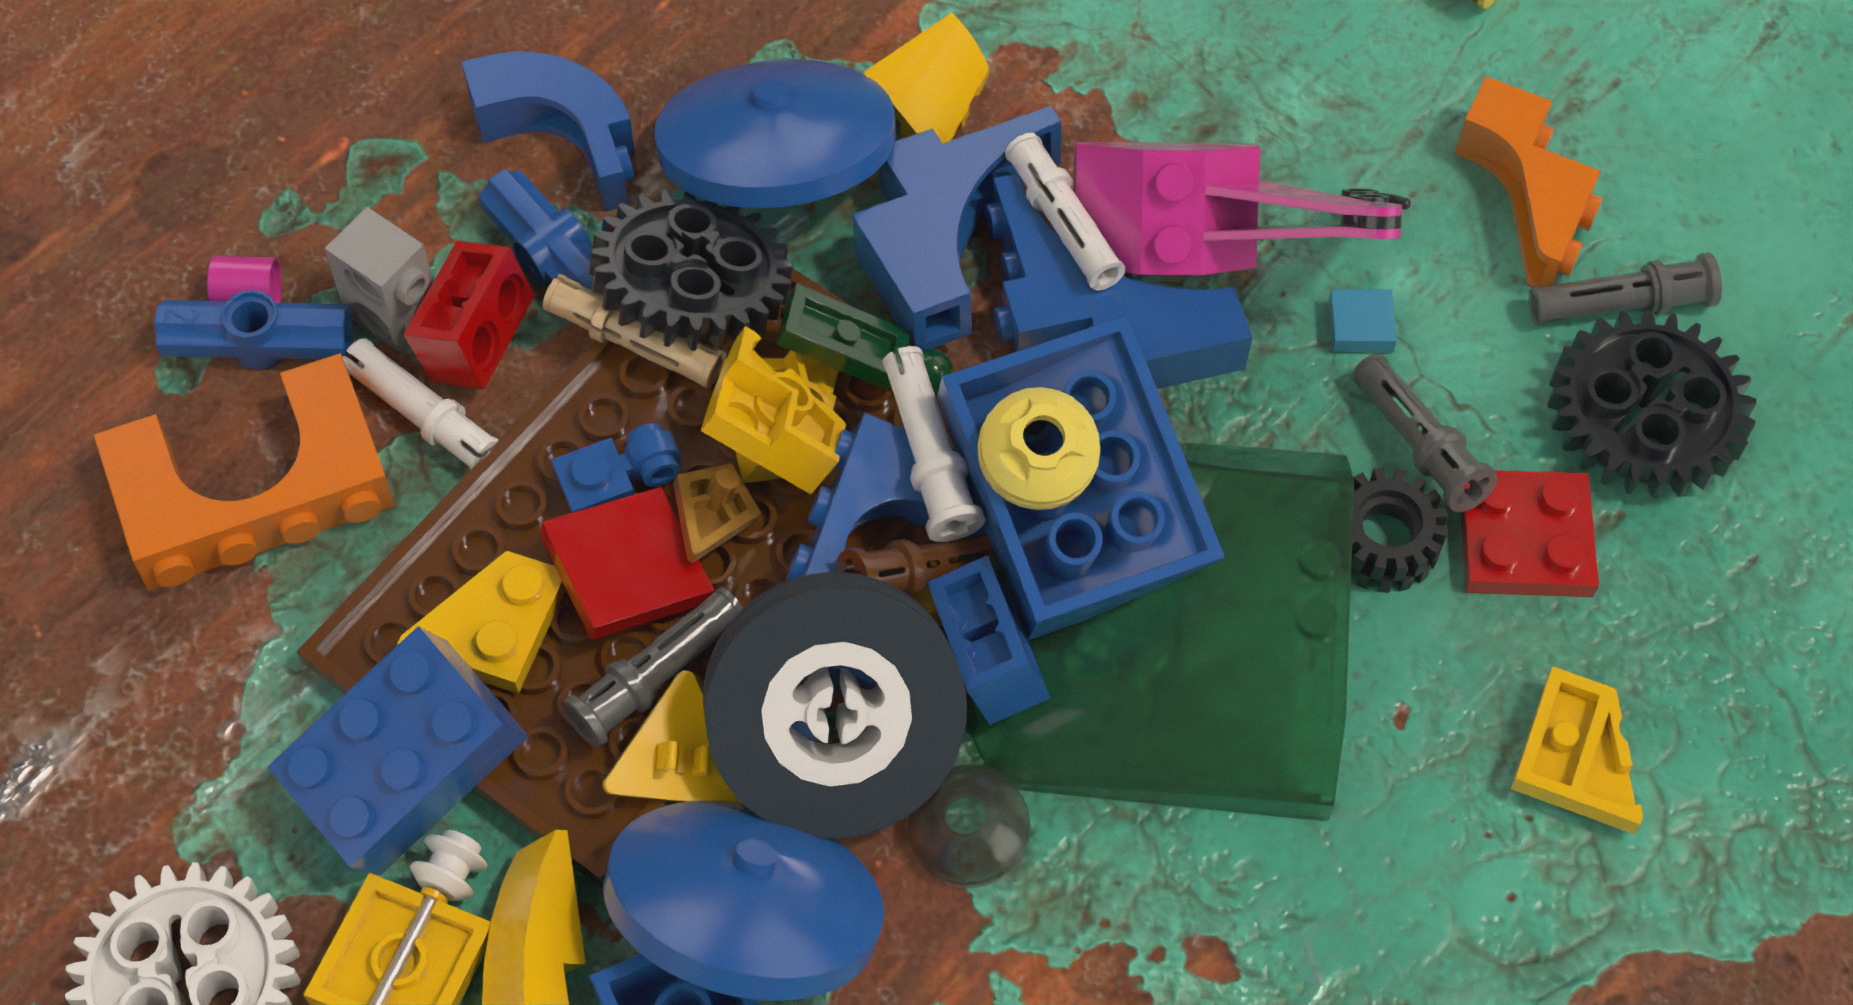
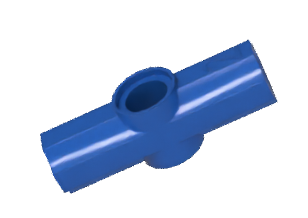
M504 169L488 179L487 186L478 195L480 207L494 222L496 227L510 240L518 261L536 284L543 286L547 283L550 285L554 278L557 279L559 274H563L592 290L594 276L589 274L592 243L577 218L565 208L557 211L521 170L512 172Z
M256 290L241 291L231 296L227 301L163 300L162 305H157L154 322L156 348L160 356L236 358L246 368L255 370L268 369L278 364L282 359L321 360L341 353L342 357H348L351 354L346 350L353 344L354 338L353 314L349 304L276 303L266 293ZM255 328H261L255 332H249Z

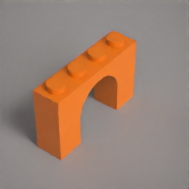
M341 353L280 373L300 432L299 451L293 466L281 481L269 490L251 498L237 501H220L203 497L189 489L181 480L171 446L156 414L93 434L133 563L148 591L161 586L174 587L184 584L194 575L222 565L243 564L254 558L257 553L286 543L300 544L307 542L321 531L348 522L361 523L376 517L381 511L395 506L383 467Z

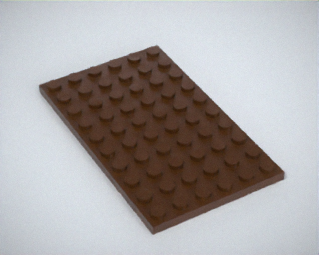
M794 268L792 269L789 295L798 283L847 304ZM782 305L779 320H768L765 333L762 335L758 334L761 340L753 350L761 358H785L790 352L789 349L776 344L786 305ZM729 335L724 336L721 350L726 352V359L735 342ZM708 338L699 340V342L713 347ZM595 340L297 650L301 663L345 695L397 646L402 634L505 551L555 566L539 535L541 523L570 514L571 511L553 470L551 460L608 438H612L618 454H624L627 446L626 438L632 430L644 424L657 423L661 425L663 430L671 432L682 458L679 464V474L732 463L741 478L735 450L701 431L717 381L715 384H712L710 389H707L687 377L654 363L609 340L605 343ZM842 371L838 372L833 395L837 396L833 411L846 423L845 430L853 432L865 413L905 429L893 390L890 392ZM945 425L946 432H947V435H948V438H949L951 447H952V449L955 450V448H954V446H953V443H952V441H951L950 435H949V433H948L947 427H946V425ZM833 468L812 494L807 493L783 478L744 483L761 513L755 523L699 559L714 590L716 591L720 587L727 589L744 608L763 592L786 582L790 564L799 544L810 547L817 526L807 522L816 495L821 486L831 489L838 469ZM673 479L671 482L658 487H662L680 522L673 486L675 479ZM638 480L631 482L634 494L658 488L646 486L643 481L638 482ZM880 519L865 523L849 533L845 549L856 547L863 549L865 552L885 549L889 542L904 539L915 524L898 519ZM566 590L519 694L484 683L529 737L474 787L472 791L536 839H540L555 830H567L572 866L603 888L604 876L612 846L623 829L632 821L650 811L676 803L674 801L609 795L603 789V781L677 674L654 692L655 700L651 702L652 706L642 714L636 711L630 714L607 733L608 741L598 749L586 742L571 725L564 714L561 702L570 694L579 697L606 675L605 667L612 661H619L621 658L627 661L697 607L591 640ZM717 642L682 670L690 671L694 674L702 694L706 670Z

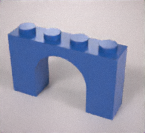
M865 413L853 432L841 430L835 453L840 456L839 462L834 467L838 471L831 489L821 486L816 495L807 519L808 523L817 526L810 547L799 544L786 576L787 581L809 574L835 572L836 560L839 554L845 550L849 533L865 523L880 519H898L926 529L925 526L930 518L922 493L914 490L910 480L915 460L905 429ZM966 480V483H967V486H968V489H969V492H970V495H971L973 504L976 505L975 500H974V498H973V495H972V493H971L970 487H969L968 482H967V480ZM984 525L966 537L985 534L986 529ZM844 665L827 667L833 684V690L842 693L839 684L841 668L853 674L860 687L865 690L874 689L878 684L862 670ZM811 674L805 676L804 679L807 680Z

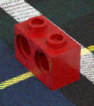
M456 241L403 334L431 382L482 390L487 386L535 297L510 247Z

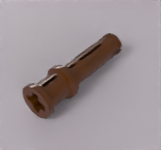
M986 533L920 546L909 540L898 539L889 542L885 549L869 552L856 547L848 548L839 554L836 560L835 572L862 573L864 576L888 583L912 598L917 596L925 585H928L927 582L987 555L997 571L1001 570ZM974 554L972 559L949 563L950 557ZM935 560L937 565L932 566L930 562Z

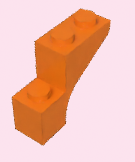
M1485 76L1464 121L1455 154L1481 165L1503 184L1511 200L1527 283L1531 287L1553 285L1558 273L1570 276L1583 246L1582 242L1573 239L1577 228L1589 231L1603 198L1592 193L1601 171L1547 150L1555 129L1545 124L1553 101Z

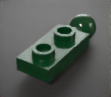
M797 283L787 298L776 344L891 392L892 387L882 361L887 354L893 352L897 363H902L898 349L908 347L911 331ZM922 349L925 367L935 397H937L942 376L954 373V368L950 359L943 352L936 349Z

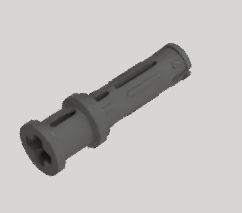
M1709 252L1697 255L1695 261L1664 265L1662 261L1654 260L1643 265L1640 272L1591 278L1543 287L1532 286L1528 297L1529 309L1534 324L1539 326L1548 322L1599 316L1641 308L1651 310L1655 315H1662L1668 313L1670 307L1701 303L1706 308L1719 305L1721 300L1722 279L1717 260Z
M1376 353L1363 359L1353 371L1352 378L1356 385L1364 390L1383 413L1387 421L1394 426L1414 450L1412 455L1416 469L1424 476H1432L1444 491V502L1454 512H1464L1481 504L1496 486L1498 479L1494 469L1487 463H1479L1466 448V437L1461 431L1451 426H1443L1419 396L1412 391L1400 375L1390 366L1383 354ZM1392 398H1397L1412 417L1409 418ZM1467 482L1471 486L1469 489L1463 487Z
M723 587L718 588L701 605L685 615L630 660L627 661L621 658L619 661H612L605 667L606 675L579 697L570 694L561 702V707L567 719L586 742L597 749L608 741L607 733L634 711L642 714L652 706L651 702L655 700L654 692L712 647L743 607L730 591Z

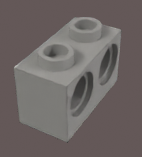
M366 207L324 249L341 303L350 305L353 321L399 353H402L409 346L403 334L431 287L433 278L424 244Z

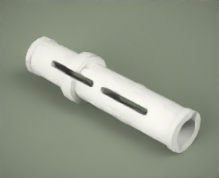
M1025 133L1018 136L1008 145L1005 157L1012 163L1027 186V199L1035 210L1044 212L1062 243L1087 278L1089 286L1097 291L1113 286L1124 275L1125 266L1122 261H1119L1099 231L1096 223L1089 216L1074 193V180L1066 169L1056 166L1042 145V140L1039 136H1036L1035 133Z
M359 339L346 350L359 360L357 363L348 357H342L349 375L353 376L421 429V437L432 446H443L468 465L470 470L486 455L485 451L487 449L490 450L499 441L465 416V408L457 401L442 399L378 350L368 339Z

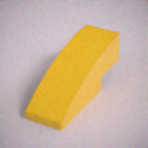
M555 830L516 851L502 882L490 922L484 958L482 1005H569L565 974L585 965L586 961L567 830Z

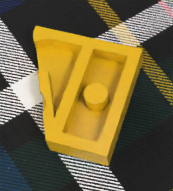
M505 551L402 634L397 645L415 628L420 626L447 640L482 682L519 694L566 588L555 566Z
M1552 666L1547 676L1510 789L1635 835L1642 823L1643 811L1641 804H1635L1629 776L1633 765L1628 742L1620 732L1622 713L1617 690Z

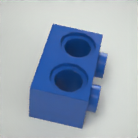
M988 555L927 582L952 652L961 671L966 690L989 725L1051 699L1011 594Z

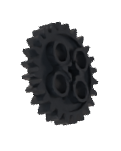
M663 189L661 190L660 202L654 203L647 196L640 194L638 195L636 209L620 203L618 205L617 217L605 216L603 218L602 231H595L589 265V274L594 276L592 291L593 293L604 294L602 303L604 310L620 309L619 325L625 326L636 321L640 322L639 337L643 339L655 331L664 333L663 343L666 347H670L677 337L686 338L690 350L696 351L699 340L708 338L715 349L722 350L724 336L729 335L732 339L736 340L745 326L762 335L766 331L768 320H779L782 305H786L792 281L790 279L793 262L786 260L789 247L787 244L776 243L778 233L776 227L759 229L762 216L759 212L743 217L739 215L740 207L727 206L724 208L718 206V203L707 200L705 202L697 201L695 196L686 191L683 200H675L668 190Z
M1651 310L1644 311L1639 324H1634L1625 311L1619 312L1613 327L1604 319L1599 318L1596 320L1591 334L1583 330L1577 332L1572 346L1564 347L1557 363L1558 366L1554 369L1549 382V386L1553 387V390L1547 402L1548 408L1557 410L1551 425L1552 429L1570 431L1562 447L1564 451H1574L1581 448L1584 450L1585 455L1579 466L1582 470L1588 469L1597 463L1604 467L1601 476L1602 484L1606 485L1616 475L1624 477L1626 494L1631 495L1638 482L1647 483L1652 498L1658 499L1666 483L1670 484L1678 497L1685 495L1691 481L1704 490L1709 486L1715 474L1721 477L1726 476L1734 460H1739L1756 423L1755 420L1749 417L1757 403L1756 398L1744 395L1751 382V377L1747 375H1732L1740 360L1738 355L1720 358L1716 353L1722 339L1716 337L1706 343L1700 341L1698 337L1701 325L1697 322L1686 332L1678 330L1676 314L1671 313L1664 326L1655 323ZM1641 362L1648 363V364L1652 365V366L1655 367V368L1647 367L1646 365L1642 364ZM1680 372L1687 374L1681 379H1677L1671 385L1665 399L1656 398L1663 392L1668 382ZM1599 397L1608 398L1615 404L1606 403ZM1689 402L1696 403L1703 409L1696 408L1693 405L1689 404ZM1638 406L1643 409L1646 408L1641 412L1631 428L1623 434L1616 433L1617 430L1632 421ZM1646 437L1654 438L1663 445L1654 444Z

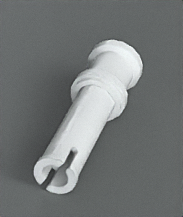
M915 346L902 347L898 349L902 360L901 364L897 363L893 352H890L883 358L882 364L888 374L915 460L910 480L914 490L922 493L930 519L925 527L929 538L936 542L958 540L979 530L985 523V517L981 507L973 504L965 480L968 476L966 460L961 457L960 453L952 450L925 367L923 352Z

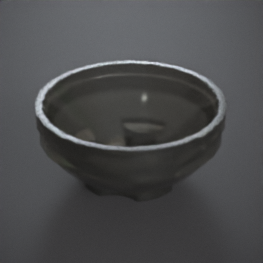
M967 764L953 766L935 793L909 815L908 832L914 854L928 873L937 880L951 886L974 888L999 881L1017 866L1029 845L1031 824L1025 800L1012 781L1000 772L986 766ZM973 798L981 802L986 809V819L983 825L971 833L963 834L953 831L946 823L948 808L959 799Z

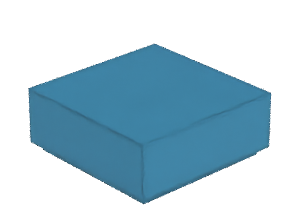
M1331 289L1328 302L1332 352L1393 353L1397 338L1392 290Z

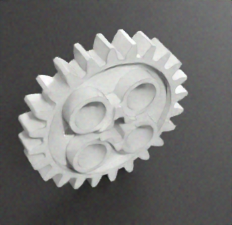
M193 862L187 872L186 879L178 881L169 865L163 866L160 885L153 888L141 875L136 876L135 889L137 895L130 900L122 894L112 891L109 896L117 911L111 917L91 912L88 917L99 931L96 938L76 937L73 942L79 951L87 957V961L66 965V972L72 980L82 985L65 994V998L70 1005H186L184 996L175 984L182 979V968L171 931L172 922L176 919H181V949L192 965L191 968L186 970L185 974L192 1005H209L211 999L218 992L228 988L239 990L236 1000L231 1005H292L289 998L280 989L300 985V978L296 970L285 965L300 957L299 950L294 941L284 939L293 930L285 915L274 916L278 906L273 897L266 893L256 898L258 889L253 880L248 876L233 887V878L224 866H220L208 882L199 863ZM220 924L229 925L226 935L219 942L212 945L199 944L203 933L210 927ZM152 940L159 941L156 951L149 958L142 961H130L134 949L140 944Z

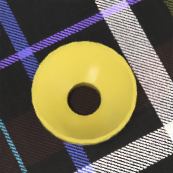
M1026 388L1014 392L1001 400L987 415L979 433L977 445L978 462L989 485L1006 501L1028 509H1053L1068 504L1078 497L1090 484L1099 463V433L1091 415L1072 396L1050 388ZM1038 420L1053 423L1061 431L1063 446L1059 451L1049 456L1033 453L1026 446L1023 439V431L1029 424Z

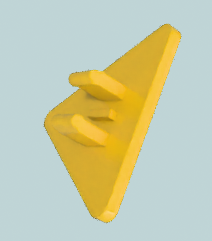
M682 671L675 676L604 779L603 789L607 794L674 802L729 801L742 803L725 783L712 757L707 738L703 694L692 672Z

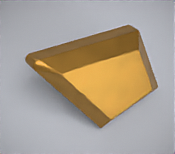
M732 463L678 474L673 483L687 560L689 562H696L755 523L761 513Z

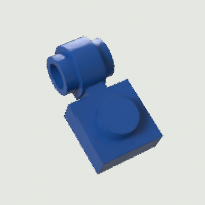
M648 423L635 428L628 434L624 454L619 455L612 438H608L552 459L554 473L571 513L635 495L631 482L638 480V482L643 481L649 487H658L675 479L680 472L679 464L682 457L671 432L663 430L660 424Z

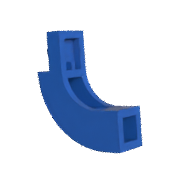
M536 52L498 53L461 62L470 103L483 143L527 132H544L563 137L576 145L585 155L605 212L618 209L620 203L628 205L625 182L634 180L629 155L635 154L631 119L617 93L602 78L573 61Z

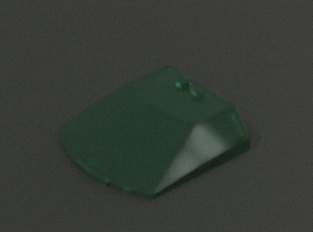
M1179 443L1225 558L1223 561L1095 617L1028 640L1051 699L989 725L965 687L967 702L965 730L967 734H971L976 748L984 761L983 768L995 787L999 789L1327 821L1330 819L1335 804L1347 705L1354 478L1347 455L1243 446ZM974 554L958 556L957 561L972 559ZM998 570L997 572L999 573L1000 577L1002 578L1003 582L1008 588L1002 571Z

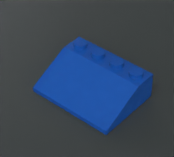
M1128 315L942 376L936 401L955 451L960 453L961 457L966 460L968 466L966 480L976 506L981 507L985 517L984 527L1028 640L1095 617L1223 561L1225 558ZM1026 388H1050L1072 396L1091 415L1099 433V463L1090 484L1078 497L1068 504L1053 509H1028L1006 501L989 485L978 462L977 445L979 433L987 415L1001 400L1014 392ZM1038 420L1032 422L1023 431V439L1026 446L1037 455H1052L1063 446L1061 431L1049 421Z

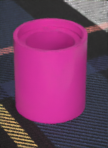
M213 256L209 263L207 277L209 301H227L231 296L241 291L256 290L266 293L274 302L280 303L282 273L278 258Z

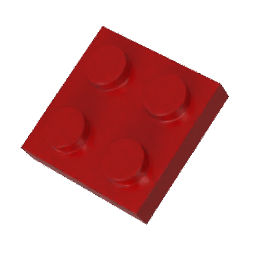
M1494 470L1497 473L1498 480L1491 494L1476 507L1460 512L1465 593L1594 597L1599 587L1589 473ZM1467 482L1463 487L1469 489L1471 486Z

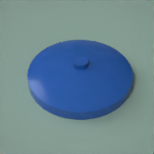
M781 59L759 61L715 72L690 84L677 93L664 106L658 116L655 125V141L658 160L664 174L671 182L687 193L713 203L735 207H786L834 196L858 185L873 175L886 162L894 148L896 141L895 114L893 103L887 92L877 82L856 70L814 60Z
M682 802L657 808L640 816L625 827L616 838L611 849L603 881V894L608 913L616 928L639 953L658 967L684 981L717 993L740 998L769 1001L796 1000L822 995L842 987L852 981L867 967L873 957L883 926L884 907L880 890L867 868L845 846L834 838H819L791 827L768 822L748 809L743 803Z

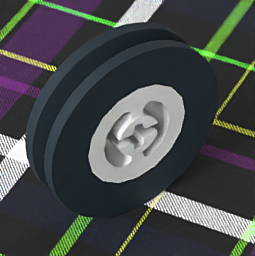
M845 572L809 574L778 584L760 594L733 618L720 636L709 660L703 688V707L707 738L712 757L727 786L748 809L762 819L791 827L819 838L861 836L891 826L910 815L923 805L943 783L954 765L964 738L967 715L965 686L956 658L942 630L932 616L908 594L881 580L860 574ZM844 665L859 669L878 683L874 689L865 690L860 687L853 674L841 668L839 684L845 702L838 705L835 721L841 743L823 744L808 740L792 728L791 725L794 722L803 721L808 724L815 737L824 743H828L829 726L824 708L831 705L833 684L827 667ZM811 674L803 685L797 686L805 676ZM866 726H869V727L864 731V733L861 734V732L865 729V727H866Z

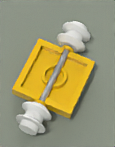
M445 830L442 836L435 834L427 835L424 842L433 853L428 862L415 861L410 866L416 881L422 888L420 893L369 872L304 993L308 1004L459 1005L485 955L490 921L447 903L448 901L472 898L474 891L465 881L469 872H484L488 867L487 862L479 855L481 846L467 835L454 830Z

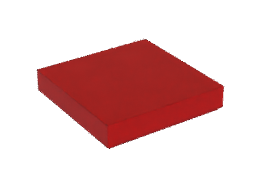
M662 487L541 523L539 535L591 640L698 607L715 591L700 561L697 560L692 563L687 560L681 524Z

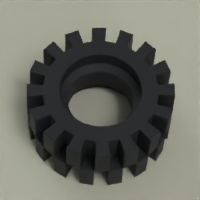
M1375 468L1372 471L1370 481L1362 472L1353 477L1351 487L1345 483L1339 491L1337 500L1334 502L1326 531V543H1331L1328 554L1332 562L1342 559L1339 572L1346 579L1354 571L1358 572L1360 575L1356 585L1367 589L1370 579L1379 581L1378 592L1389 593L1393 581L1397 582L1400 591L1410 589L1414 578L1421 583L1428 577L1430 569H1434L1447 537L1448 527L1445 526L1448 519L1446 507L1438 508L1441 496L1435 489L1424 495L1423 490L1427 481L1419 476H1416L1412 484L1404 482L1405 470L1396 468L1393 478L1386 479L1385 469ZM1374 514L1393 516L1401 520L1409 528L1410 540L1402 546L1391 547L1381 545L1364 533L1363 521L1368 516Z

